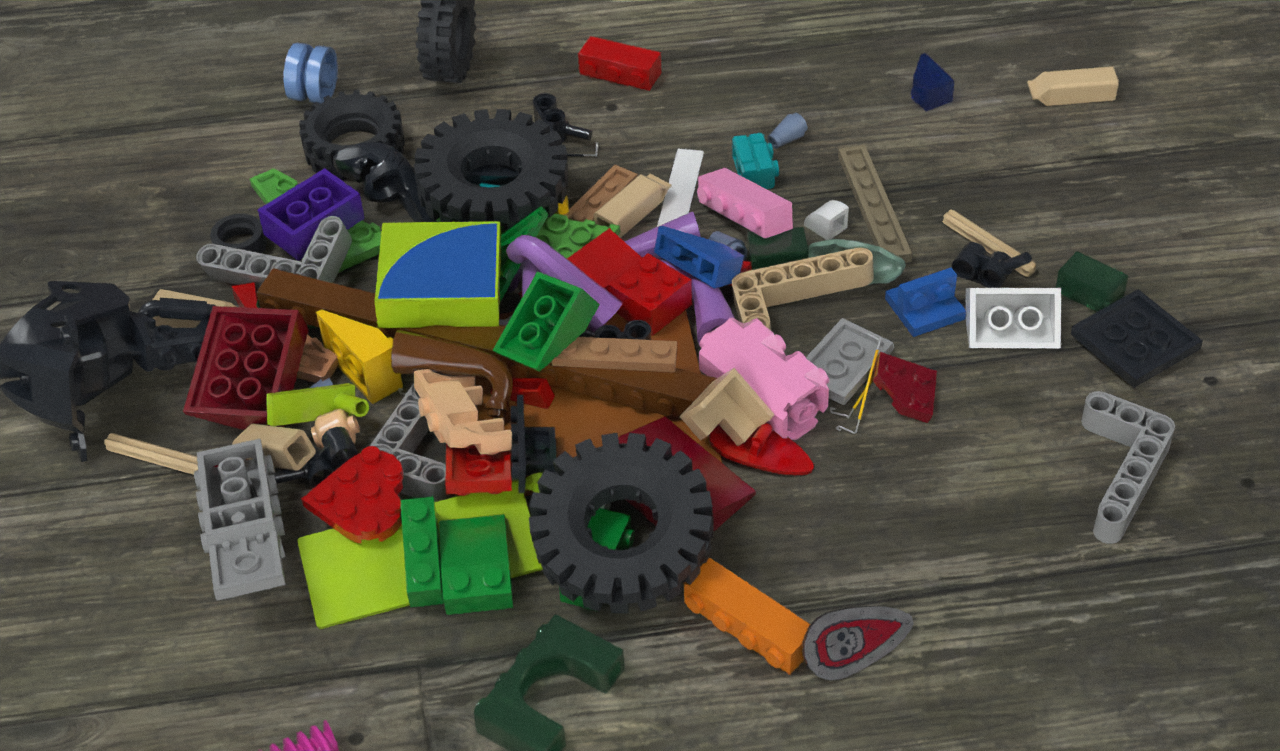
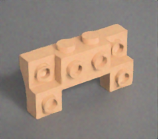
M430 369L414 371V388L420 396L418 400L420 415L422 417L425 416L430 432L435 433L440 443H447L450 448H465L475 444L480 454L488 455L511 450L512 432L511 430H504V420L502 418L478 421V410L475 405H482L483 388L481 385L475 386V376H446L435 373Z

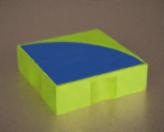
M500 221L382 223L375 293L378 328H421L434 325L454 327L499 326V277L501 276Z

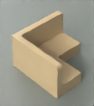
M733 368L714 380L683 412L680 418L699 440L707 437L719 424L738 446L744 443L759 426L771 420L774 413L738 371Z

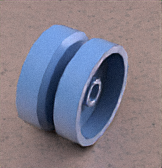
M294 43L291 46L285 61L283 79L284 90L290 100L305 101L309 98L312 103L322 104L325 102L324 97L328 95L332 97L336 87L338 72L335 50L332 47L317 46L313 50L311 45L304 43Z

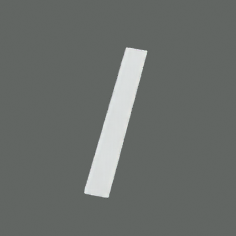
M677 150L669 184L672 187L668 189L665 195L657 227L689 213L704 151Z

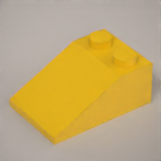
M322 309L316 312L324 348L329 349L337 356L339 369L372 404L398 391V388H403L401 374H395L392 369L393 338H387L378 328Z

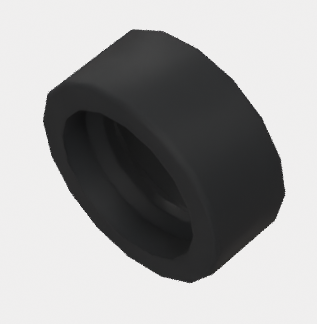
M233 214L226 216L216 222L210 233L212 244L261 254L266 249L267 240L263 233L261 221L253 215ZM235 235H253L250 239L242 243H224L227 239Z

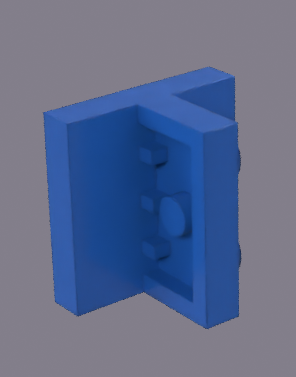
M952 268L900 284L899 287L886 291L885 300L913 337L965 320L966 310L955 297L957 274Z

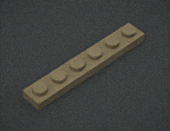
M859 145L840 148L838 158L874 244L899 256L905 263L911 262L912 252L866 146Z

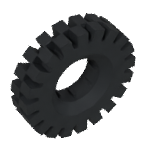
M488 109L474 111L475 121L472 122L465 113L452 117L453 127L446 122H442L434 127L435 135L427 134L421 141L422 148H417L414 157V168L418 198L421 206L426 207V213L434 221L439 218L440 222L500 221V226H504L507 231L541 206L548 212L547 217L550 218L558 210V203L563 204L567 195L568 162L565 145H562V138L556 130L550 132L549 124L541 119L533 123L532 115L519 112L513 121L511 120V110L497 109L495 119L489 118ZM491 164L511 167L519 174L512 182L498 187H481L466 180L469 172L478 167Z
M618 433L601 435L603 446L595 448L589 438L575 445L577 456L574 458L566 451L553 461L555 472L545 470L537 482L540 493L533 492L529 506L532 517H529V526L538 563H541L543 573L552 585L558 583L561 594L573 602L578 596L582 597L583 605L586 608L600 612L603 603L610 604L611 613H629V603L638 602L640 611L657 607V596L663 595L668 602L681 594V582L685 581L691 585L700 574V562H707L711 551V538H713V510L710 491H707L706 480L699 468L693 471L692 460L680 450L673 456L671 444L656 438L652 446H647L644 434L629 433L627 443H619ZM616 500H634L652 510L653 520H658L654 532H650L649 539L644 543L628 550L608 549L607 546L602 547L592 539L591 528H587L591 517H595L596 511L600 507Z

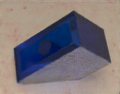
M926 53L921 54L913 76L911 96L914 102L918 103L927 112L953 102L955 81Z

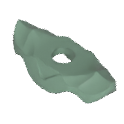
M831 239L814 242L808 247V258L862 247L870 250L873 255L874 279L870 284L889 283L898 278L906 267L905 261L899 256L879 246L861 241Z

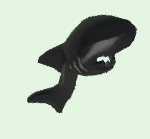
M366 142L342 149L333 156V165L341 176L358 183L363 182L365 199L371 202H391L398 199L415 222H438L434 221L426 213V207L421 206L417 192L415 168L394 147L384 143Z

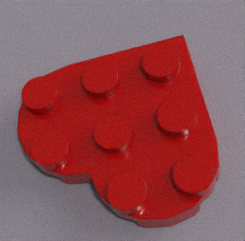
M368 446L361 453L346 461L301 498L303 506L349 540L362 544L361 540L378 538L379 542H382L393 536L402 525L401 503L398 496L403 489L402 481L404 478L401 462L390 453L380 451L375 446Z

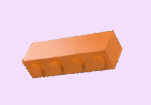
M709 558L706 563L700 566V574L691 585L684 582V603H686L691 611L702 614L711 620L717 629L723 632L727 631L737 638L745 648L753 649L765 657L771 666L781 668L790 675L804 661L802 641L810 624L713 559Z

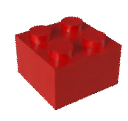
M649 253L608 283V292L623 302L616 313L629 322L633 320L646 321L651 327V336H654L692 305V279Z

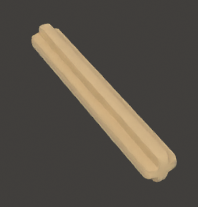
M949 210L944 214L943 223L969 241L982 245L989 254L1001 251L1008 254L1011 258L1021 254L955 210ZM1031 261L1029 264L1014 270L1024 277H1030L1036 271L1037 265L1034 261Z
M110 433L104 442L106 449L111 452L193 475L194 471H198L197 456L115 433Z

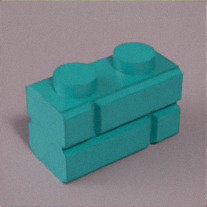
M762 133L750 134L749 137L746 135L734 136L732 139V157L737 174L765 189H772L775 186V177L779 176L777 160L772 161V144L766 143Z

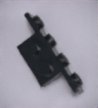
M517 395V406H511L510 413L512 481L518 482V493H525L526 475L544 473L545 470L555 472L553 461L557 458L555 427H524L523 395Z

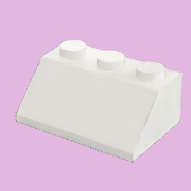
M966 288V326L969 348H1061V288Z

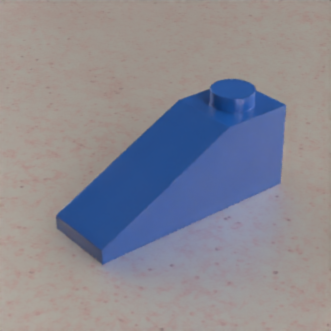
M658 227L654 253L714 289L732 284L733 278L741 272L744 255L730 247L669 227Z

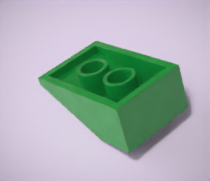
M537 271L492 351L540 372L586 330L600 304L582 288Z
M505 514L439 521L441 576L446 615L513 608Z

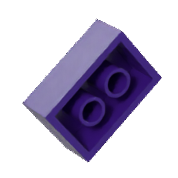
M325 168L258 209L264 235L298 261L303 259L320 222L326 217H339L347 230L365 219L360 193Z

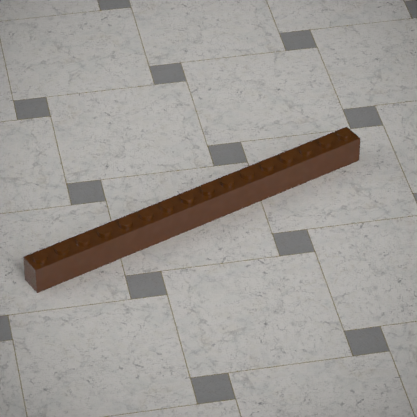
M274 268L257 291L260 308L299 310L305 323L308 325L320 327L316 312L322 309L378 328L375 293ZM500 324L493 327L434 325L421 328H378L387 338L391 337L394 339L396 331L401 330L472 347L502 360L509 368L513 377L546 378L549 385L679 419H681L680 416L701 393L717 379L676 368L675 372L552 366V361L538 372L492 351L506 327Z

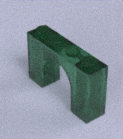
M555 614L547 624L544 623L540 626L531 644L527 648L521 649L515 663L507 673L503 672L498 677L493 690L488 696L481 698L476 704L473 715L477 733L508 751H562L566 746L564 726L528 706L524 701L526 692L538 680L550 675L561 674L577 678L607 694L625 670L624 650Z

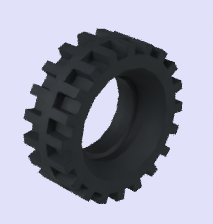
M421 0L422 8L421 11H418L419 27H416V33H418L416 48L419 51L417 62L421 63L419 70L423 73L422 77L429 81L462 83L463 79L467 77L466 71L470 70V60L473 59L472 50L473 46H475L474 31H476L475 0Z
M354 90L353 94L345 95V92L342 91L338 92L339 96L331 98L328 95L324 97V103H313V111H305L303 114L304 120H300L299 123L300 137L308 166L312 165V170L315 173L325 168L342 181H344L345 177L336 171L333 165V156L342 149L356 145L331 143L342 134L354 131L370 132L375 136L361 143H384L394 147L402 154L404 153L403 145H405L400 111L396 109V104L393 101L388 103L387 97L384 95L376 98L375 92L369 91L366 95L360 94V90Z

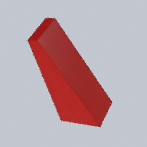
M255 282L231 286L234 298L240 307L257 308L258 295Z
M512 378L511 401L517 402V395H523L524 404L549 409L555 395L546 378Z

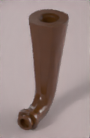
M401 330L396 331L391 355L392 369L395 374H414V371L430 369L438 374L485 377L491 382L493 390L490 399L485 404V409L488 410L487 416L506 418V412H509L513 379L509 368L502 360L487 352L462 344Z

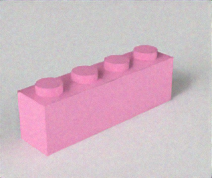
M727 168L698 176L697 195L699 202L763 238L793 229L792 202Z

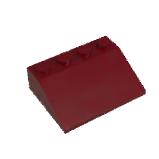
M213 306L184 406V414L245 430L251 424L271 426L267 424V394L294 389L309 330L299 310Z
M665 416L618 437L619 443H627L629 433L644 434L647 446H652L655 439L658 438L671 444L673 456L680 450L692 460L693 471L699 468L706 480L707 491H710L713 510V532L756 495V491ZM625 499L657 526L658 520H653L652 510L642 503L639 504L634 500Z

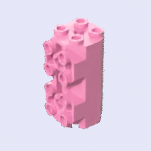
M729 318L723 325L712 332L706 333L700 340L699 345L702 349L699 352V370L707 376L719 378L735 368L774 413L772 419L766 423L770 424L773 430L782 438H787L788 436L792 440L799 439L816 426L818 420L815 418L817 412L820 410L824 413L827 409L829 389L826 385L829 383L827 373L822 368H817L800 351L786 356L784 353L786 344L783 338L777 334L774 335L759 319L756 318L750 322L742 323L735 318Z

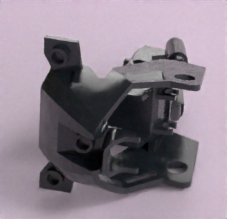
M48 282V290L51 295L32 307L12 327L0 343V379L20 378V380L3 383L0 385V389L11 402L30 416L48 425L73 431V433H69L72 452L77 451L81 462L87 461L84 437L85 413L76 410V407L85 405L132 374L134 367L133 359L147 372L153 371L154 368L166 371L173 369L175 365L197 362L212 307L216 306V304H207V301L160 297V300H151L144 303L136 313L130 310L129 296L115 284ZM73 289V290H77V291H79V292H78V293H68V292H65L64 290ZM55 302H61L53 309L47 310V308H49ZM160 316V318L194 320L200 321V323L195 328H172L168 325L156 327V320L153 317Z

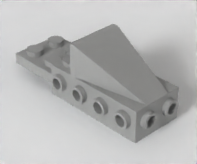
M261 439L197 452L198 471H194V478L197 489L201 490L196 492L200 511L203 510V512L198 513L202 532L205 531V533L200 535L204 553L210 554L213 590L216 600L237 597L285 585L281 559L285 557V552L280 537L285 535L281 516L276 517V515L282 514L278 495L273 496V494L278 493V488L274 476L275 470L271 455L265 456Z

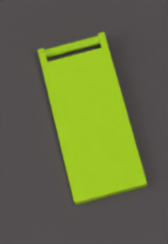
M536 473L526 477L525 491L532 490L535 493H540L537 482L543 473ZM512 482V491H504L500 494L479 492L435 502L439 546V521L505 514L510 577L514 578L543 570L541 563H538L530 534V514L524 493H518V482ZM402 525L393 536L382 542H379V539L376 538L373 540H361L362 544L347 539L335 529L298 538V546L318 629H324L410 605L406 588Z

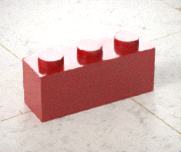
M590 36L578 53L579 74L650 91L662 73L661 52Z

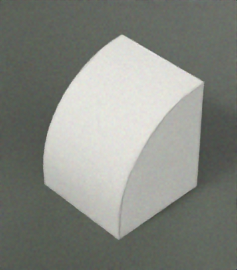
M836 200L828 201L805 218L804 226L824 239L831 240L848 228L849 207Z

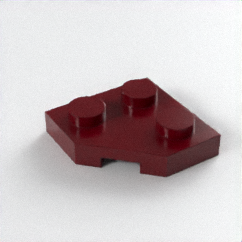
M880 352L874 368L873 382L880 391L886 390L894 400L892 406L899 414L928 423L932 418L937 371Z

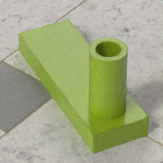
M350 383L267 394V424L273 427L315 421L318 416L337 409L344 410L349 416L354 415L357 417H363L369 411L368 402L355 396V385Z

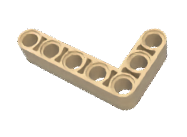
M853 248L739 273L732 280L734 303L739 321L747 323L757 318L771 331L770 318L766 307L869 285L874 279L873 255L866 248Z

